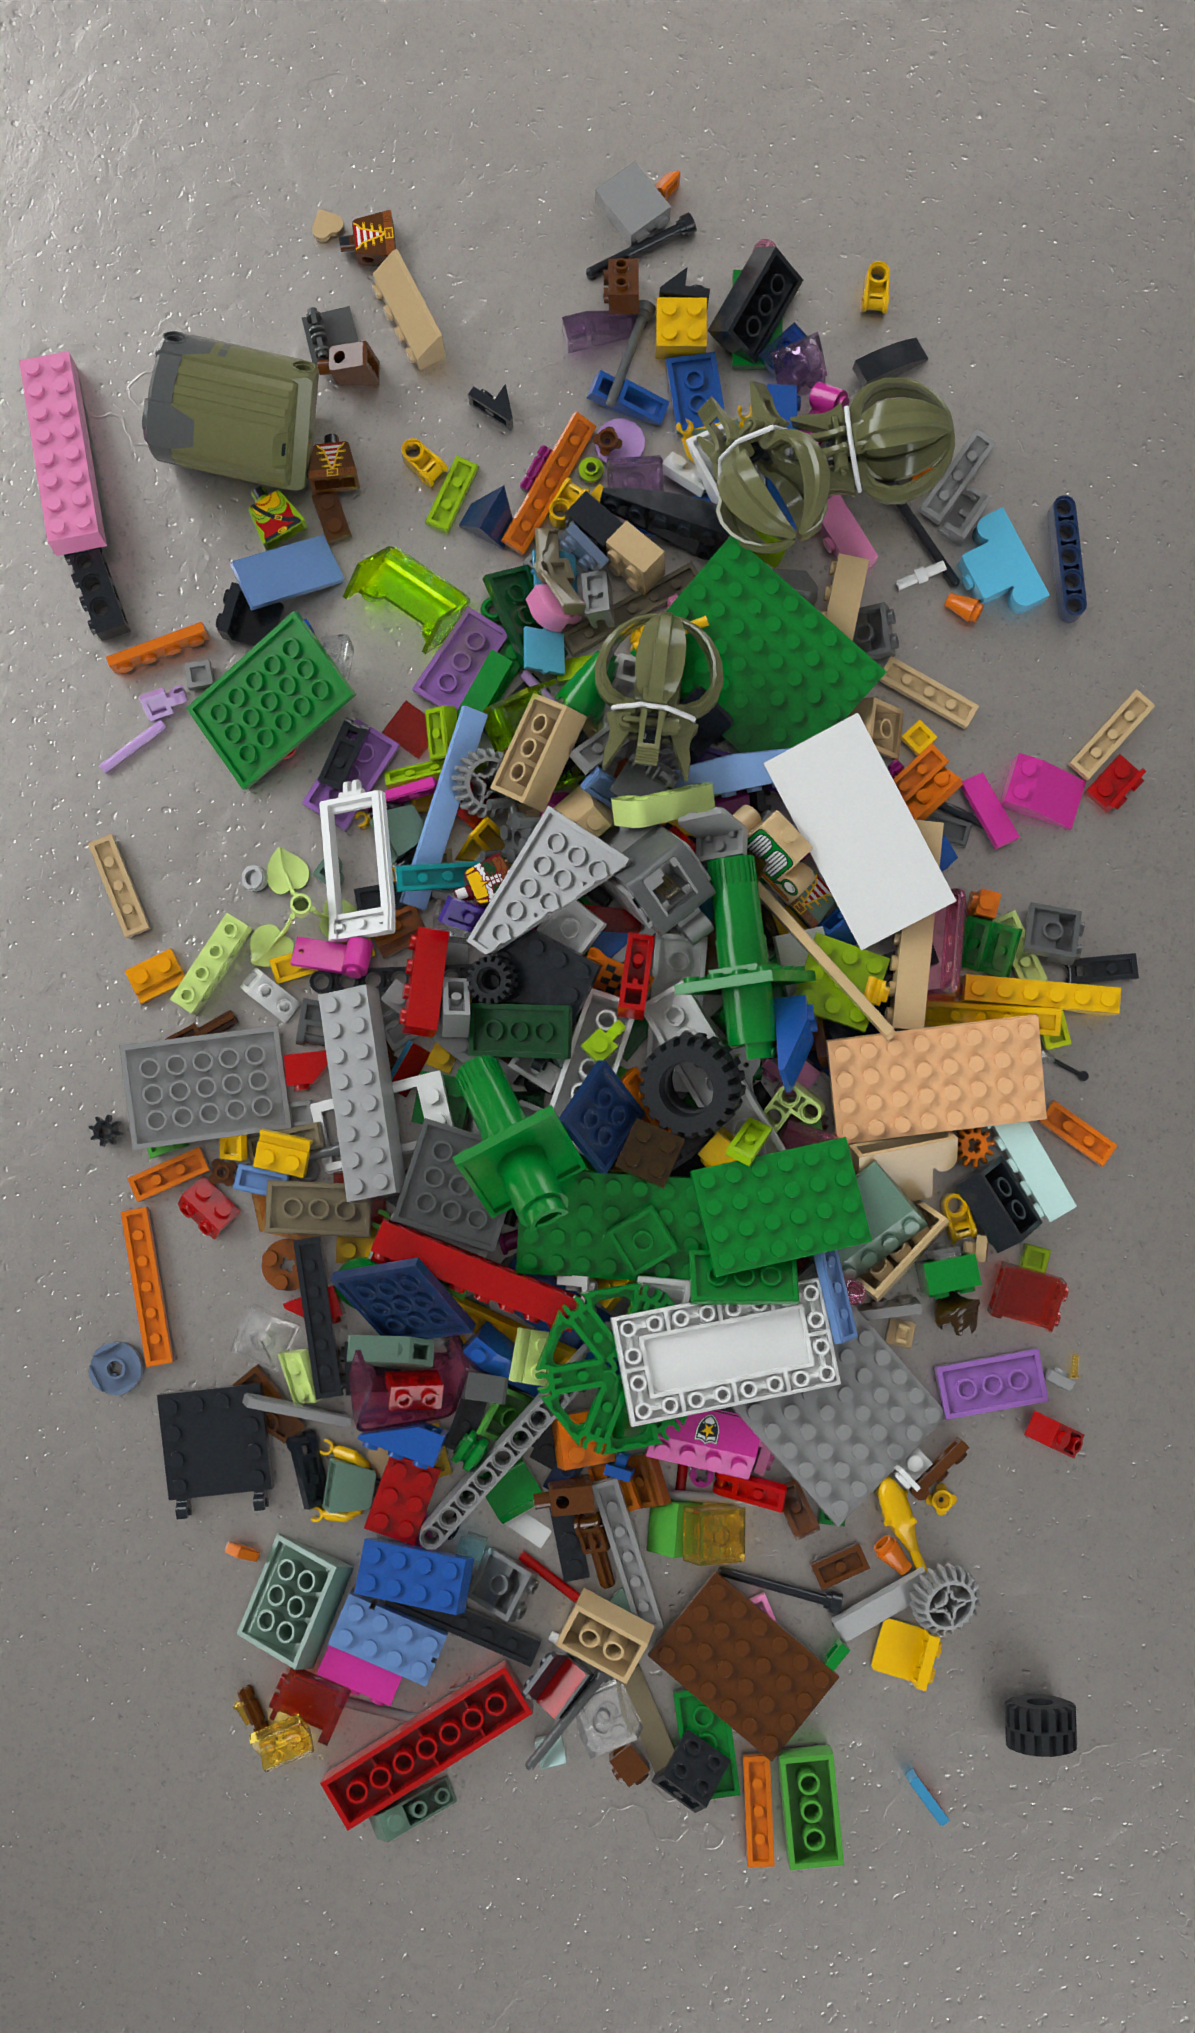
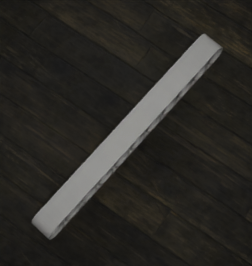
M605 1322L604 1324L613 1332L611 1322ZM583 1344L567 1363L585 1360V1355L591 1351ZM580 1391L563 1394L559 1400L561 1407L565 1409ZM550 1392L546 1394L539 1393L486 1451L476 1467L470 1469L423 1521L420 1527L419 1538L423 1548L427 1550L439 1548L556 1419L539 1397ZM536 1411L545 1413V1417L541 1420H534L531 1416ZM517 1431H524L528 1434L523 1440L514 1438V1434ZM499 1451H507L510 1454L504 1460L496 1457ZM486 1470L491 1472L492 1475L488 1479H482L478 1474ZM469 1490L474 1493V1496L465 1499L460 1494L463 1491ZM447 1510H452L456 1513V1516L446 1518L443 1516V1513ZM429 1530H435L438 1532V1536L429 1538L425 1533Z

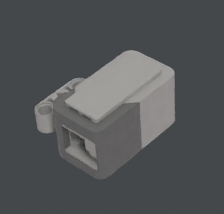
M661 824L641 828L613 826L599 837L633 860L628 867L603 882L602 885L617 903L648 929L652 928L660 936H663L672 928L693 946L714 930L712 923L701 912L699 906L716 894L709 882L711 880L710 876L686 842Z

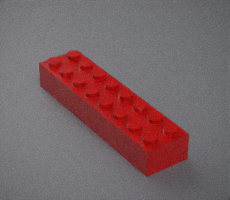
M387 1217L383 1218L370 1250L375 1253L374 1258L386 1263L390 1259L399 1261L419 1257L439 1281L441 1279L449 1283L450 1289L460 1293H464L465 1290L473 1292L474 1298L488 1304L490 1300L498 1303L499 1308L506 1312L514 1314V1311L517 1310L523 1313V1318L537 1324L540 1320L547 1322L549 1329L553 1325L558 1310L567 1318L568 1315L563 1311L562 1306L565 1304L570 1310H574L577 1303L573 1296L580 1298L576 1294L527 1274L517 1273L512 1268L392 1221ZM572 1328L565 1329L566 1331L572 1332Z
M507 1659L324 1773L320 1784L347 1831L533 1714L534 1705L531 1700L525 1699L521 1695L524 1688Z

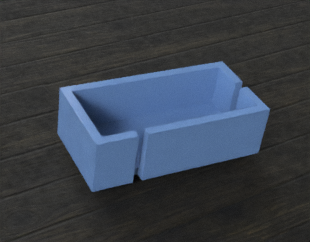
M352 1588L328 1645L426 1687L448 1632L384 1605L385 1601L381 1599L378 1600L375 1609L370 1608L374 1598L354 1594L355 1588Z

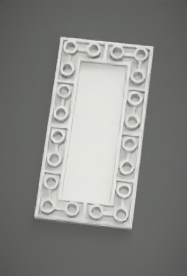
M858 713L763 763L798 831L812 846L810 853L861 950L956 902L947 881Z
M819 1277L798 1281L800 1301L798 1304L691 1305L689 1302L611 1317L630 1426L634 1427L840 1385L841 1381Z

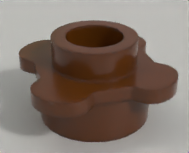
M606 427L599 434L593 436V443L598 445L602 456H609L611 451L622 447V440L618 438L613 427Z
M214 1159L211 1163L213 1170L209 1176V1181L212 1184L224 1183L226 1186H232L235 1182L234 1171L237 1169V1164L234 1161L222 1162L220 1159Z

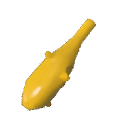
M888 1476L874 1492L882 1509V1517L885 1519L884 1526H889L892 1532L901 1540L909 1551L915 1568L918 1569L923 1566L927 1572V1567L918 1548L915 1528L917 1520L914 1518L907 1499L908 1491L907 1489L903 1490L893 1478Z

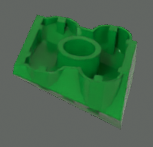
M521 1456L485 1497L497 1518L504 1524L534 1507L533 1494L544 1492L528 1462ZM487 1471L479 1477L482 1479H488L491 1477L492 1474L491 1472Z

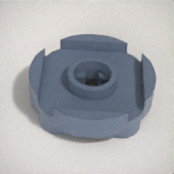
M111 1342L101 1346L95 1351L92 1356L91 1365H89V1377L92 1384L101 1392L111 1395H121L131 1391L137 1386L144 1374L143 1360L140 1353L127 1342ZM113 1361H116L117 1364L121 1363L123 1367L120 1370L121 1374L119 1376L116 1372H110V1368L113 1367Z

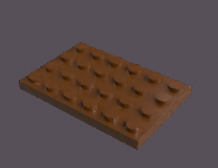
M716 1570L648 1653V1657L771 1762L839 1679V1675L835 1671L833 1672L821 1659Z

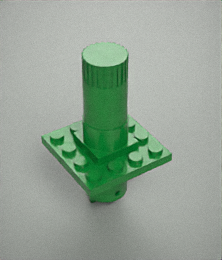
M739 855L717 858L708 861L707 866L708 875L711 878L709 882L716 892L711 899L719 969L709 970L707 977L683 978L684 983L674 985L675 995H722L728 1046L745 1045L747 1060L773 1058L776 1054L774 1041H777L772 988L816 981L815 971L805 970V966L794 967L769 963L755 857L753 855Z
M481 1055L466 1061L458 1069L455 1080L481 1134L482 1142L463 1150L452 1158L492 1218L514 1208L520 1223L528 1227L532 1233L539 1229L538 1227L548 1225L569 1213L567 1210L569 1201L560 1182L585 1170L587 1167L552 1105L545 1109H540L535 1114L527 1117L497 1058L490 1057V1055Z

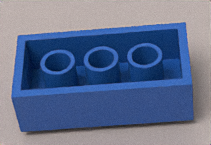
M375 1537L364 1539L354 1594L458 1615L464 1613L466 1609L474 1558L439 1550H427L420 1546Z

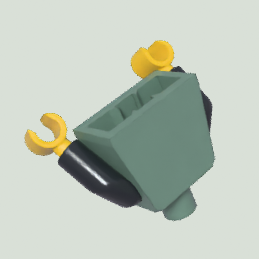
M386 802L392 865L395 863L397 866L411 865L428 812L419 815L413 805L405 806L403 803ZM373 808L369 809L367 814L361 811L357 812L355 819L358 820L365 817L364 823L359 824L358 827L367 829L371 825L374 831Z

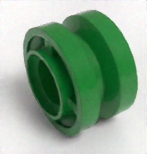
M473 1429L469 1434L466 1433L452 1452L454 1455L451 1458V1461L455 1464L462 1461V1469L467 1473L471 1468H475L488 1450L486 1447L490 1442L486 1438L478 1440V1434Z

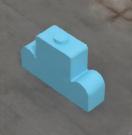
M1002 507L982 517L972 533L973 541L979 547L964 553L957 564L963 576L962 582L965 588L970 590L974 598L980 599V603L984 605L1008 594V607L1015 613H1024L1043 604L1050 594L1004 508Z

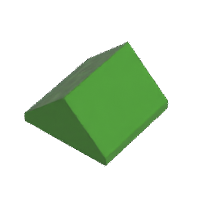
M508 1385L505 1405L491 1403L476 1433L496 1441L534 1398ZM519 1431L514 1434L515 1439H517Z
M671 1501L664 1506L650 1507L646 1551L671 1558L699 1556L703 1503Z

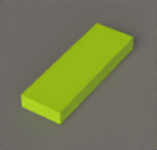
M457 455L455 456L425 520L426 525L449 534L479 470L478 464Z

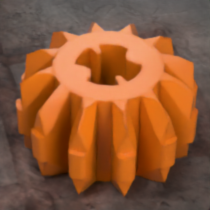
M982 1127L974 1128V1130L973 1128L965 1129V1131L963 1129L956 1130L960 1136L958 1138L957 1161L962 1159V1166L967 1167L971 1162L973 1168H978L979 1161L986 1164L988 1160L985 1154H994L992 1150L987 1149L988 1146L995 1144L994 1140L986 1141V1138L991 1133L989 1131L981 1133ZM968 1141H976L974 1145L975 1151L967 1149L970 1146Z

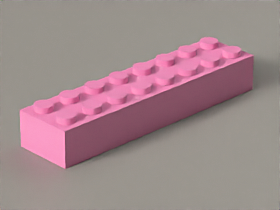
M69 351L20 360L19 364L47 542L56 556L107 546L77 366Z

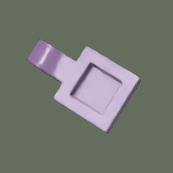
M183 685L174 687L168 693L162 687L139 696L149 721L173 714L172 706L188 701Z

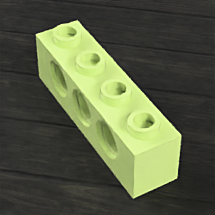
M226 913L170 1000L198 1016L254 930Z

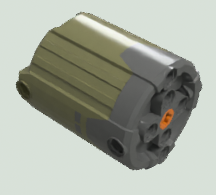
M165 332L155 352L156 360L150 380L148 398H145L142 416L144 440L147 442L153 457L160 462L276 488L296 491L304 489L309 480L308 475L314 441L319 369L316 364L294 357L183 332Z

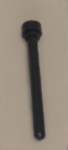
M688 212L680 216L675 225L586 269L587 277L591 278L604 272V270H608V259H629L679 234L681 236H688L695 233L697 228L692 215Z
M896 481L889 486L900 485V483ZM895 504L934 562L944 561L947 570L942 573L952 587H957L960 584L959 578L908 504Z
M720 1566L717 1570L720 1575L728 1579L821 1604L823 1608L827 1609V1612L838 1615L842 1606L843 1593L832 1591L831 1593L826 1592V1594L726 1566Z

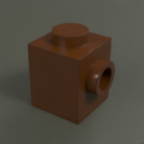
M630 1737L609 1753V1762L614 1767L611 1769L612 1773L620 1783L624 1781L630 1788L634 1783L636 1785L641 1784L649 1776L650 1764Z

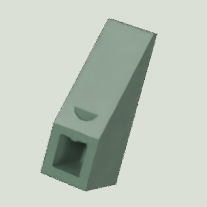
M349 1335L347 1362L404 1371H425L433 1367L435 1341L406 1336Z
M444 1776L410 1791L369 1817L376 1838L390 1842L454 1804L457 1800L448 1777Z

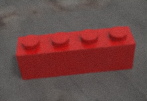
M418 927L415 935L411 934L408 950H413L412 959H407L405 974L409 975L408 984L404 983L402 999H406L405 1009L401 1008L399 1015V1024H403L402 1033L433 1038L437 1032L449 940L448 931Z

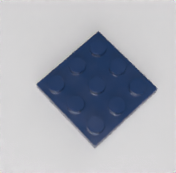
M598 1060L559 1116V1119L571 1140L595 1170L600 1174H607L622 1151L636 1118L642 1120L646 1113L606 1060Z

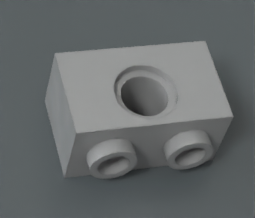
M444 977L441 996L442 1037L469 1036L470 994L467 987L469 986L467 978Z

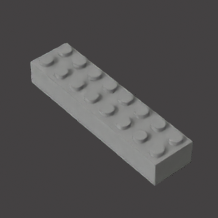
M365 984L318 995L347 1202L363 1203L399 1196L406 1174L379 989Z

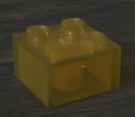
M734 1504L684 1506L683 1561L698 1566L745 1562L746 1508Z

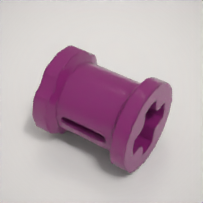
M689 1468L690 1479L696 1487L704 1488L712 1483L714 1478L712 1471H705L707 1476L705 1479L701 1477L696 1479V1470L699 1468Z

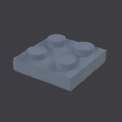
M574 523L566 528L558 537L561 548L568 554L573 553L579 560L577 562L578 565L585 572L598 571L609 561V558Z

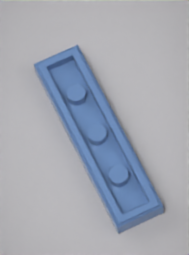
M838 1250L813 1255L834 1344H842L858 1338Z

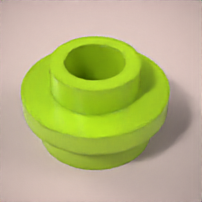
M587 457L581 461L579 474L584 481L596 482L603 476L604 467L598 458ZM594 466L596 470L589 472L587 467Z

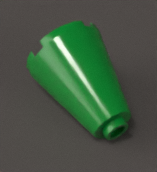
M598 650L555 696L557 701L561 698L564 700L563 705L585 715L587 718L589 716L595 718L592 722L595 724H599L606 706L595 685V662L599 654ZM615 654L610 660L606 673L611 685L619 665L615 661L617 658Z

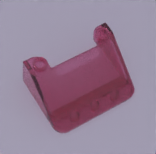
M959 888L951 889L956 902L946 906L940 988L928 990L927 999L955 1001L963 990L962 970L968 907L965 892Z

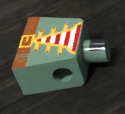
M813 871L815 875L814 882L788 905L808 929L815 928L836 902L824 878H821L816 871ZM778 895V898H779L785 905H787L786 902Z

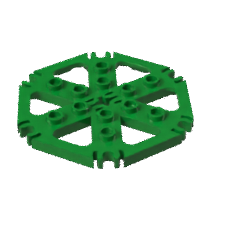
M640 1282L580 1292L585 1303H583L581 1298L573 1296L577 1303L576 1308L570 1310L565 1304L562 1306L563 1311L568 1315L567 1318L558 1310L535 1368L536 1371L546 1369V1372L536 1373L535 1377L537 1379L546 1378L547 1380L546 1385L537 1388V1391L542 1394L550 1392L539 1397L578 1446L580 1440L581 1447L584 1449L587 1448L590 1441H595L596 1445L593 1451L597 1454L601 1452L602 1455L663 1444L658 1437V1433L668 1441L670 1439L666 1434L668 1426H673L677 1431L681 1430L679 1424L674 1421L676 1418L646 1424L645 1432L639 1435L618 1439L612 1436L614 1426L625 1400L623 1384L620 1382V1379L622 1380L621 1373L618 1372L616 1374L618 1367L613 1359L615 1358L618 1361L614 1335L597 1315L594 1307L598 1301L618 1297H627L629 1299L630 1307L627 1314L675 1305L665 1292L662 1294V1290L657 1288L654 1294L648 1297L649 1285H642ZM572 1328L595 1358L566 1364H556L553 1361V1354L563 1330ZM598 1387L586 1420L581 1424L574 1423L559 1404L560 1395ZM688 1416L678 1417L677 1419L684 1426Z

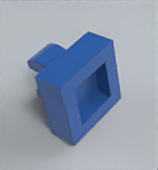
M625 1451L618 1452L616 1461L607 1463L603 1474L629 1482L635 1470V1467L627 1465L631 1453Z

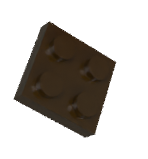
M636 1118L615 1164V1168L664 1189L685 1143V1139Z

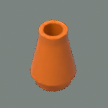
M952 592L947 597L944 605L968 623L970 621L976 623L984 608V604L980 603V599L957 595Z
M885 1535L874 1545L876 1557L896 1570L900 1575L906 1574L911 1569L912 1564L906 1558L896 1538Z

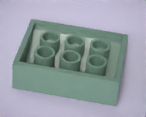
M876 1161L856 1175L872 1242L838 1250L846 1286L928 1226L918 1207Z
M277 1534L236 1634L294 1670L313 1669L354 1567L332 1555L284 1535Z

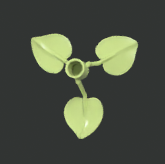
M278 847L269 860L267 883L276 894L282 895L290 891L293 896L290 901L291 914L281 932L278 927L272 924L262 925L253 932L250 939L251 963L259 967H271L269 959L293 952L294 943L285 934L295 917L304 918L312 912L322 918L319 924L320 931L329 939L328 900L324 903L323 913L311 906V900L307 895L295 892L294 889H301L307 884L309 869L300 857L286 851L282 847ZM342 899L343 914L357 911L356 907Z

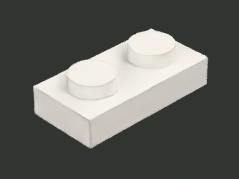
M671 452L662 462L659 472L699 497L706 492L696 466L688 462L684 457Z

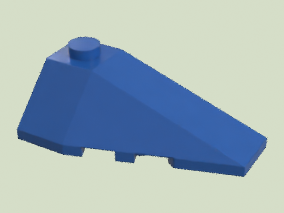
M486 1320L456 1352V1355L480 1373L509 1378L515 1343ZM508 1381L509 1386L533 1397L539 1394L537 1388L544 1387Z

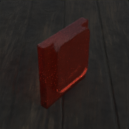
M405 700L382 733L400 744L403 749L419 760L429 747L425 713Z

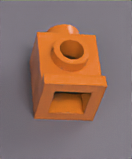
M983 888L977 892L971 891L964 916L972 915L988 920L995 919L1001 893Z

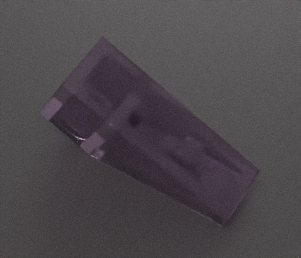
M584 311L562 317V332L568 354L630 338L636 321L635 314L620 315L609 314V311Z

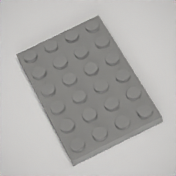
M278 1026L119 1045L133 1150L259 1133L263 1128L272 1131L292 1128Z

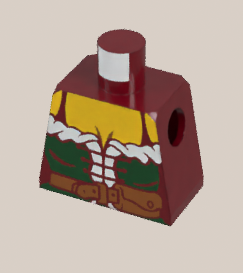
M496 853L464 872V883L466 886L453 890L455 898L466 902L472 900L473 904L487 908L509 871L502 853Z

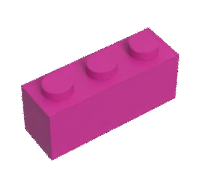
M330 1645L317 1672V1675L322 1676L321 1679L331 1685H336V1683L346 1687V1691L354 1695H366L370 1697L371 1702L379 1706H385V1704L391 1706L402 1676Z

